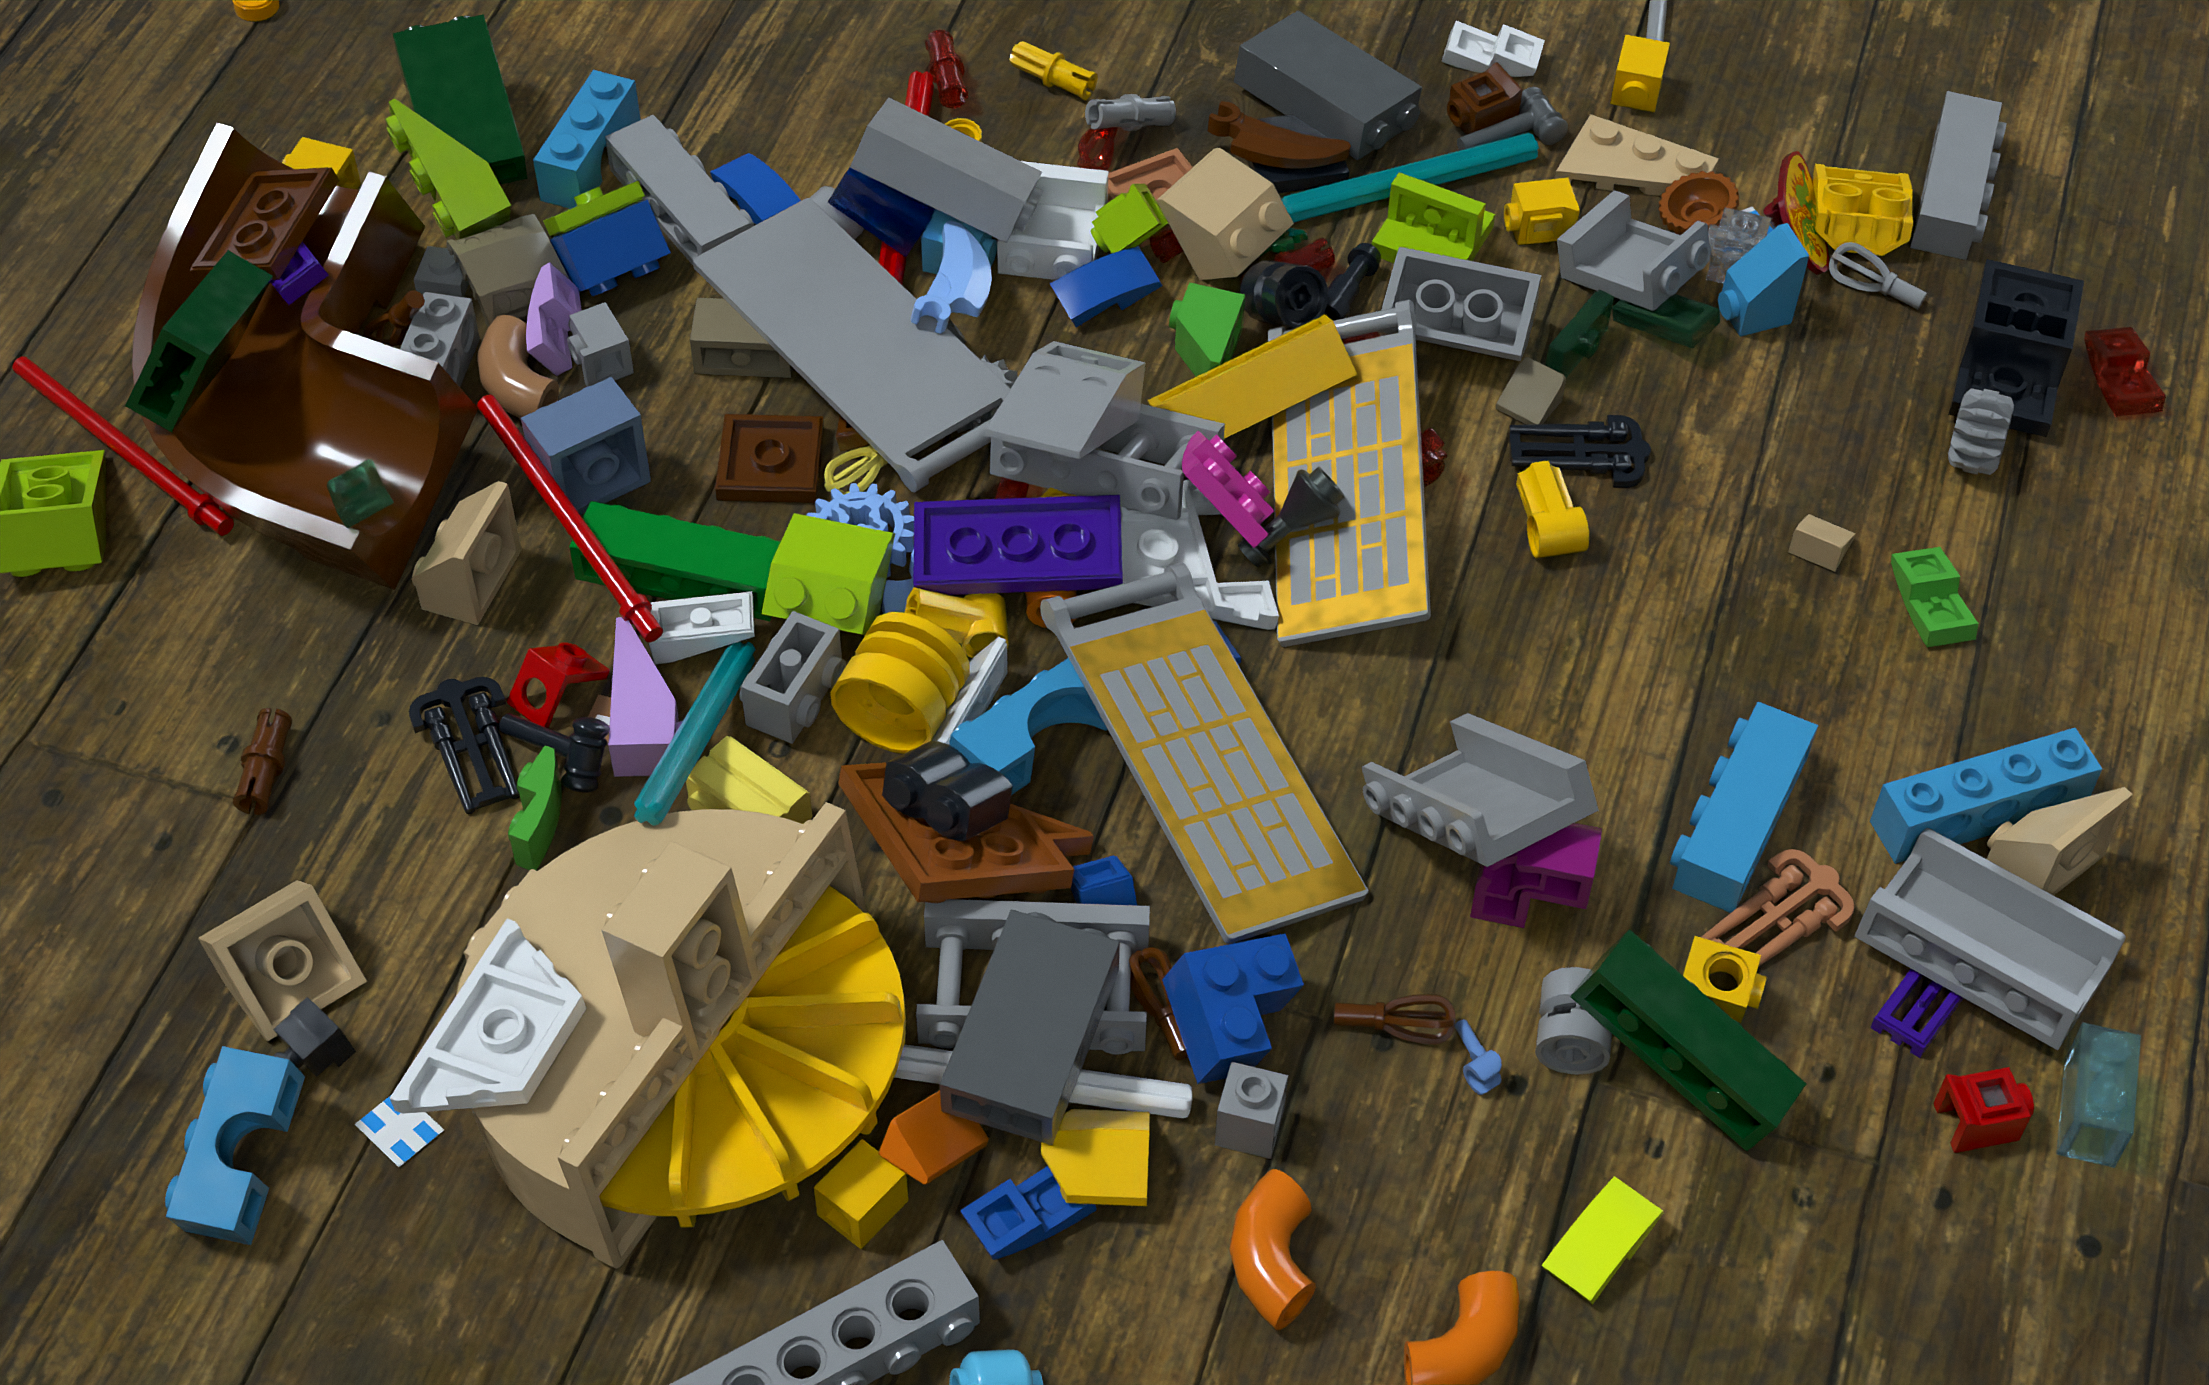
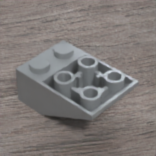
M1053 341L1031 355L987 425L985 437L1002 440L1003 446L1009 449L1030 450L1034 448L1049 452V456L1057 461H1078L1139 420L1146 363Z

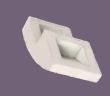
M1456 21L1450 32L1441 62L1478 73L1485 72L1495 62H1498L1510 76H1533L1537 70L1545 40L1504 24L1498 36Z

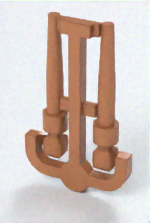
M1789 849L1778 853L1768 861L1767 867L1780 876V878L1773 877L1760 886V891L1737 907L1701 936V938L1724 944L1719 939L1720 936L1761 909L1765 913L1762 917L1725 943V945L1742 949L1776 924L1783 932L1756 952V954L1761 955L1759 967L1802 936L1808 937L1821 927V922L1827 923L1837 932L1850 921L1854 910V902L1850 894L1838 884L1839 874L1834 868L1828 865H1818L1808 854L1800 850ZM1794 865L1799 866L1809 876V883L1777 906H1774L1773 904L1787 895V889L1792 891L1801 885L1803 873ZM1816 894L1829 895L1841 907V911L1836 914L1837 906L1828 897H1824L1815 903L1813 911L1806 910L1793 920V925L1786 917Z

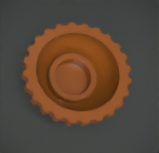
M1700 171L1699 173H1690L1688 176H1681L1679 180L1673 181L1671 186L1666 187V192L1661 194V200L1659 201L1660 218L1663 224L1667 225L1668 230L1682 235L1695 222L1701 221L1708 224V236H1711L1724 229L1733 219L1734 214L1737 213L1739 191L1736 188L1735 182H1731V179L1724 177L1722 173L1715 174L1714 171L1708 173Z

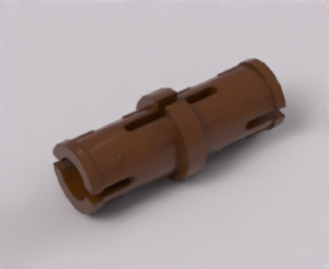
M264 708L259 711L251 745L243 749L240 760L242 761L243 772L237 792L233 798V805L244 813L250 814L253 800L257 801L254 810L255 815L264 814L268 810L269 798L275 777L283 772L285 757L282 752L293 720L287 712L276 708L272 723L269 722L272 712L271 708Z

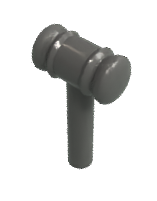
M1530 87L1522 91L1520 115L1457 139V146L1460 151L1514 137L1532 129L1534 134L1539 137L1541 143L1553 145L1564 138L1568 131V123L1553 108L1548 97L1543 95L1540 88Z

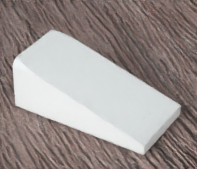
M752 591L650 602L652 604L651 613L663 628L662 636L656 641L649 643L654 664L678 661L755 637Z

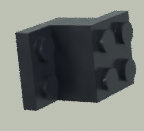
M1986 259L1976 306L1961 349L1948 415L1958 416L1964 394L1971 388L1982 391L1989 389L1998 391L2000 395L2012 398L2014 410L2009 429L2047 437L2052 424L2057 390L2073 349L2084 280Z

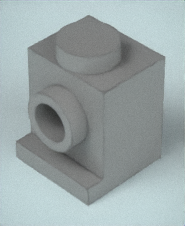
M606 302L569 315L568 326L573 336L567 337V344L577 365L582 364L587 387L609 377H612L615 381L634 373L629 340Z

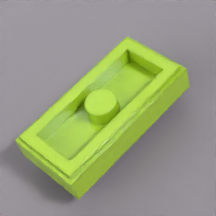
M639 181L627 184L604 195L599 186L575 196L576 207L545 219L543 222L549 235L555 237L643 200L645 195Z

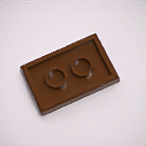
M332 167L252 172L193 263L190 272L196 281L201 283L227 250L273 275L271 280H279L340 181Z

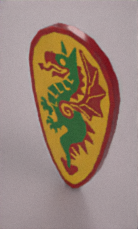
M1795 151L1787 154L1782 160L1778 179V196L1764 208L1763 213L1774 229L1778 225L1789 224L1809 254L1807 268L1814 274L1820 275L1829 269L1827 242L1815 231L1816 199L1813 181L1803 156L1800 152Z

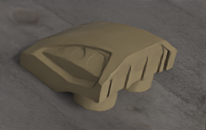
M535 214L519 217L470 237L456 241L453 239L447 240V249L451 256L454 255V260L459 263L464 280L468 281L472 288L473 298L478 300L481 306V312L487 328L500 315L514 316L522 321L527 320L531 295L542 266L550 262L568 278L562 263Z

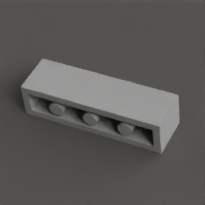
M1947 91L1935 132L1910 248L1966 260L1971 243H1981L1988 216L1979 213L1980 210L1987 212L1994 189V184L1986 183V179L1994 180L2000 159V153L1992 152V150H2000L2007 124L1998 121L2002 102Z
M654 114L605 136L610 171L623 186L639 181L645 196L638 203L648 199L659 227L692 265L695 257L754 226L749 214L744 209L738 210L730 201L724 186L720 182L714 183L706 174L700 159L696 155L690 156L682 147L676 132L671 128L666 129Z

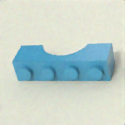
M1067 658L1051 670L1039 672L1028 685L1011 696L1005 695L998 699L990 710L973 721L968 720L961 723L951 734L949 743L950 746L961 752L970 763L985 764L1003 774L1013 785L1012 794H1014L1031 781L1035 745L1031 738L1044 728L1060 723H1083L1105 731L1108 729L1071 661Z

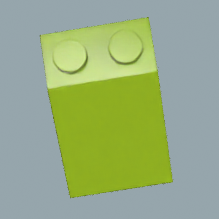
M98 450L1 459L0 573L10 572L13 576L24 577L37 574L42 569L63 567L67 571H82L93 567L95 564L102 563L106 546L105 451Z

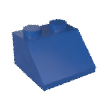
M648 199L619 209L549 239L569 280L579 288V291L589 289L591 296L618 286L615 277L630 270L633 277L637 278L660 268L657 259L671 253Z

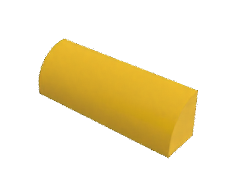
M1323 315L1147 401L1153 407L1224 423L1225 439L1357 375L1333 320Z

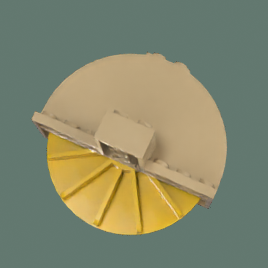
M825 802L813 820H807L804 824L759 812L733 809H702L668 813L664 820L656 826L651 825L647 821L643 823L634 821L615 827L564 852L540 870L531 869L518 886L512 887L507 892L501 907L485 927L478 929L473 934L467 949L463 952L467 962L459 981L457 994L506 919L513 920L521 928L523 936L536 951L541 950L553 963L556 973L560 977L567 978L583 997L586 1006L585 1012L527 1104L471 1108L498 1173L510 1191L527 1210L551 1229L593 1251L596 1259L616 1269L625 1262L657 1216H677L681 1228L694 1227L696 1215L739 1208L766 1199L779 1192H782L787 1201L799 1196L797 1183L814 1174L839 1155L859 1133L870 1134L877 1125L876 1111L888 1093L898 1069L903 1046L905 1045V999L900 974L892 952L879 932L878 924L872 915L866 911L846 811Z

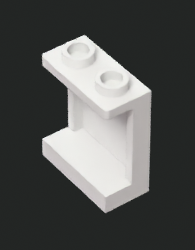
M1021 161L1042 171L1036 187L1043 190V194L1024 231L1014 229L1007 243L998 239V273L1057 280L1065 274L1097 259L1099 246L1091 234V229L1094 227L1092 221L1098 218L1096 211L1108 203L1109 171Z

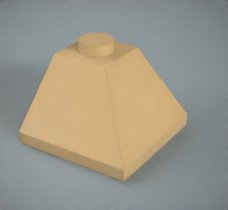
M2125 787L2031 811L2014 825L2009 821L2005 822L1992 834L1987 842V846L1991 849L1987 860L2054 896L2104 857L2133 794Z

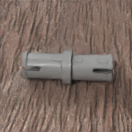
M1125 94L1120 99L1090 100L1086 105L1085 118L1087 124L1091 125V129L1119 127L1125 131H1137L1142 126L1171 125L1175 119L1176 107L1173 100L1169 101V96L1141 98L1137 94Z

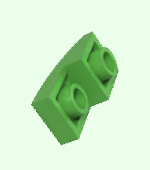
M546 745L535 761L527 763L519 775L517 791L520 794L523 810H520L514 816L508 831L515 863L517 866L527 870H537L552 842L561 810L562 788L556 754L553 748Z

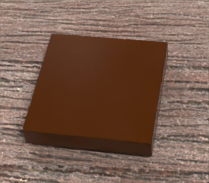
M725 414L715 486L716 499L725 501L815 503L818 495L824 436L823 416Z

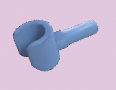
M1463 1019L1455 1024V1029L1473 1060L1463 1067V1074L1472 1090L1479 1095H1483L1501 1083V1075L1499 1074L1502 1067L1501 1058L1493 1050L1486 1052L1468 1021Z

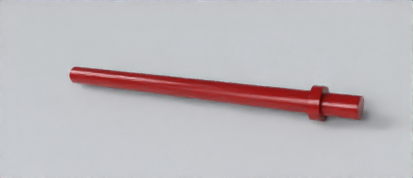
M22 356L15 360L12 369L18 376L188 510L189 518L199 525L206 524L220 536L227 535L233 529L234 520L221 511L219 505L209 496L200 494L29 358Z
M493 395L482 397L477 403V408L621 606L619 614L623 620H629L631 624H634L646 642L650 643L659 639L663 634V628L651 613L652 604L645 595L637 594Z

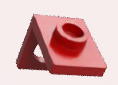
M561 642L556 646L529 648L507 699V704L531 722L549 728L567 684L605 680L610 669L575 644ZM533 678L539 679L546 689V701L539 709L533 707L527 698V686Z

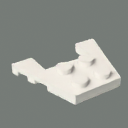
M1189 479L1183 481L1181 517L1178 520L1121 507L1123 584L1164 573V569L1167 566L1184 563L1192 575L1194 588L1212 619L1267 630L1275 629L1279 614L1269 581L1216 582L1198 515H1217L1221 513ZM1170 593L1133 603L1156 607L1177 601L1178 599Z

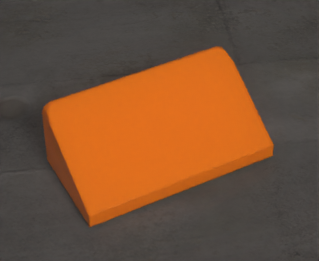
M939 1090L892 1119L878 1154L923 1185H926L986 1147L989 1138L979 1123L942 1112Z

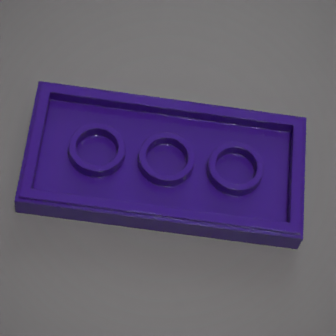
M1120 495L914 502L913 587L947 595L1098 590L1123 584Z

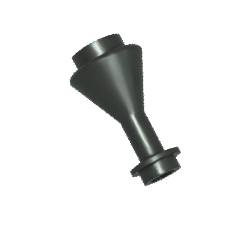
M1319 466L1310 474L1300 469L1295 476L1280 514L1264 528L1269 535L1255 548L1245 538L1238 544V547L1256 567H1259L1263 562L1269 565L1272 561L1267 552L1292 530L1339 517L1340 509L1337 504L1345 498V495Z

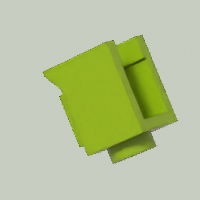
M1132 184L1128 193H1121L1096 211L1098 218L1092 221L1094 227L1091 229V234L1104 252L1110 251L1115 253L1139 246L1168 226L1169 223L1146 184Z

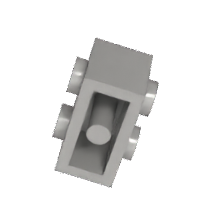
M792 611L741 686L740 700L743 702L747 726L793 744L803 727H810L814 723L819 713L822 698L829 688L832 689L846 667V661L842 659L840 630L838 628Z

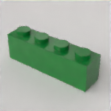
M590 501L583 516L584 521L637 593L677 600L752 591L754 618L765 621L771 620L772 616L761 613L771 562L781 541H776L766 536H753L729 531L719 526H706L682 521L668 515L659 516L635 511L621 505H607ZM572 540L569 549L575 579L606 586Z

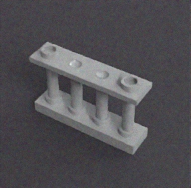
M1141 404L1139 420L1098 447L1118 453L1117 455L1094 449L1078 461L1062 462L1052 459L1049 456V452L1034 448L1030 450H1013L1004 447L1002 440L991 438L990 474L1048 489L1051 487L1076 496L1120 495L1121 507L1178 520L1181 517L1184 481L1182 458L1190 438L1198 430L1209 441L1216 434L1224 441L1225 424ZM1140 459H1145V460H1149V461H1153V462L1165 464V466L1157 465V464H1153V463H1149V462H1145V461H1141Z
M949 899L941 903L925 902L924 925L926 947L940 948L936 1005L917 1004L918 1043L932 1044L939 1048L955 1047L971 1006H959L963 950H994L1009 912L1012 909L1026 914L1031 912L1042 913L1051 917L1057 923L1081 930L1085 928L1096 929L1107 934L1111 939L1120 941L1119 971L1107 1000V1011H1103L1089 1049L1103 1050L1110 1054L1145 1051L1147 1012L1129 1011L1131 977L1129 959L1136 951L1148 948L1150 906Z

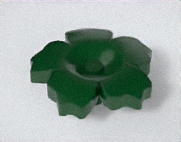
M1289 228L1260 256L1272 250V252H1276L1278 260L1286 259V252L1295 249L1294 243L1308 240L1307 233L1301 229Z

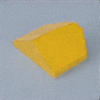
M1071 1109L1065 1112L1053 1145L1041 1142V1155L1058 1182L1061 1195L1066 1203L1147 1206L1150 1112Z

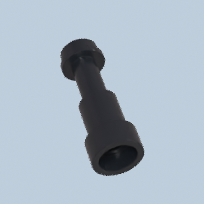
M1360 243L1350 251L1347 257L1348 268L1344 274L1337 275L1328 287V304L1323 315L1328 316L1333 321L1349 317L1350 305L1360 291V282L1365 276H1372L1379 269L1381 254L1375 246L1369 243Z

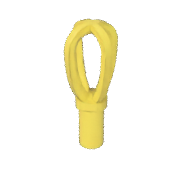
M871 445L850 450L837 456L827 464L824 473L826 482L824 486L828 492L836 488L843 495L850 493V491L843 492L840 488L852 483L869 470L862 481L857 484L859 491L863 492L874 481L880 468L888 462ZM866 456L833 477L834 470L838 466L851 459Z

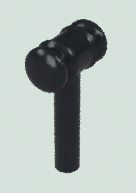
M507 713L502 717L499 724V729L502 733L541 749L546 745L553 748L556 755L567 759L566 764L563 766L566 773L561 778V783L566 788L581 793H589L598 789L597 777L602 774L600 769L604 749L608 744L605 739L610 731L608 724L596 718L580 717L572 723L574 732L570 736H566L511 713Z

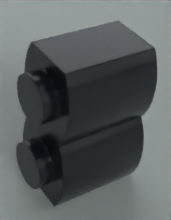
M930 741L886 762L882 796L893 808L902 814L913 818H924L939 834L955 841H966L1008 819L1013 785L996 769L981 763H970L954 747L943 742Z

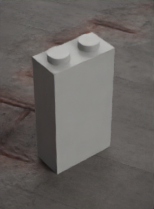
M891 98L886 100L867 125L850 168L1005 243L1009 240L1014 229L1024 231L1043 194V190L1036 187L1042 171Z

